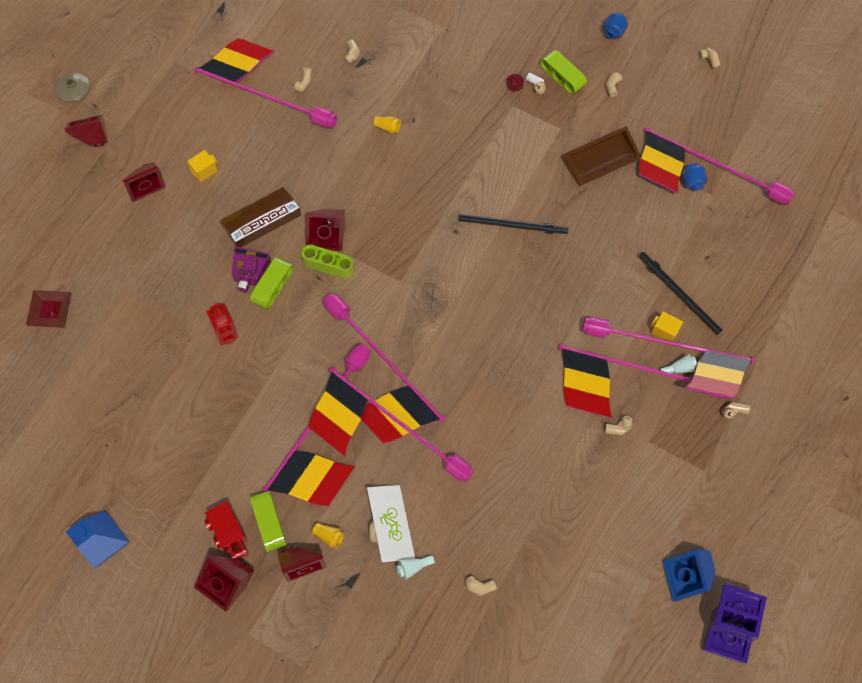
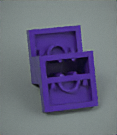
M724 584L719 605L712 610L703 651L738 663L747 664L751 643L759 637L767 597Z

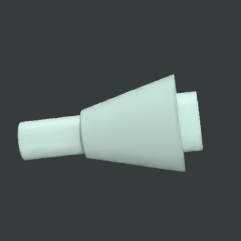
M688 354L672 365L660 368V370L668 373L695 372L697 362L695 357H691Z
M432 555L423 559L399 560L396 571L400 578L403 577L404 580H407L423 569V567L434 564L435 561Z

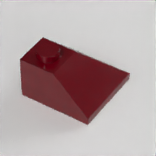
M103 115L67 122L64 128L66 133L87 145L97 147L104 145V142L107 141Z
M154 162L144 164L123 180L132 202L166 188L159 169Z
M322 209L306 212L305 246L314 245L327 250L342 251L345 231V210Z
M33 290L26 325L65 328L71 292Z
M289 547L282 550L281 554H278L281 570L287 582L326 568L323 556L315 552Z
M210 555L202 568L194 588L226 612L247 587L254 570L239 559Z

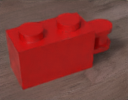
M225 304L211 306L210 310L206 311L220 345L233 343L238 339V335Z
M226 501L205 512L207 519L204 522L209 531H214L216 537L213 540L217 548H222L225 553L230 551L235 559L249 556L243 543L247 542V539L228 502ZM238 546L241 547L240 549L236 550L235 552L233 551L234 548H236V547H238Z

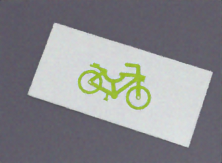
M400 485L367 487L381 561L391 562L415 559Z

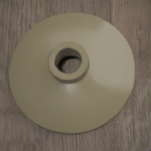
M80 73L65 74L58 79L55 85V92L58 98L70 103L82 100L90 91L89 80Z

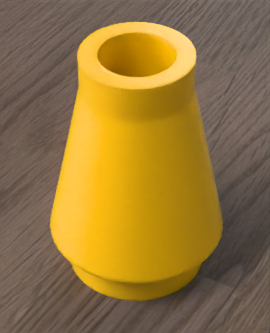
M376 116L373 125L394 134L399 132L401 120L397 119V117Z
M317 523L312 530V534L320 538L330 548H338L344 538V533L341 532V529Z

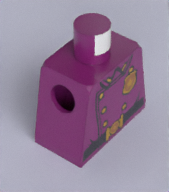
M235 246L232 277L235 282H238V291L247 293L250 285L256 286L272 262L270 253Z

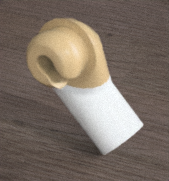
M529 73L526 81L534 85V90L537 94L544 93L546 89L544 79Z

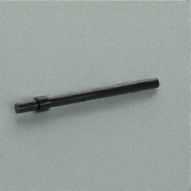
M459 215V221L544 231L546 232L545 234H568V227L555 226L554 223L539 224L473 215Z
M645 252L639 255V258L648 266V269L653 274H657L717 335L723 331L660 268L661 265L656 260L653 261Z

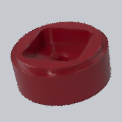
M519 74L510 75L507 78V88L513 92L520 91L524 86L523 77Z

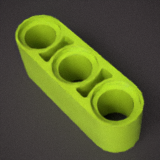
M557 50L552 51L541 59L542 68L570 94L576 93L587 84L585 75Z
M306 245L301 251L303 264L308 268L344 279L350 278L354 274L353 260L347 255L314 245Z
M275 257L251 293L250 302L268 310L291 276L294 265Z
M270 491L251 496V504L266 552L287 546Z

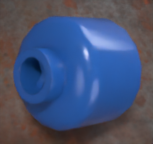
M621 13L610 14L603 24L605 35L610 39L620 38L628 27L626 17Z
M694 163L684 167L685 170L682 172V178L685 187L693 191L703 189V185L708 181L704 166Z

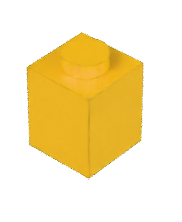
M206 150L187 161L190 171L200 183L218 172L216 158L212 154L209 155Z
M663 311L660 317L656 316L651 326L654 328L651 334L663 340L674 341L683 321Z

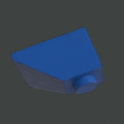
M106 511L83 518L66 531L77 548L95 569L130 543Z
M696 549L663 561L673 602L711 591L716 570L710 550Z

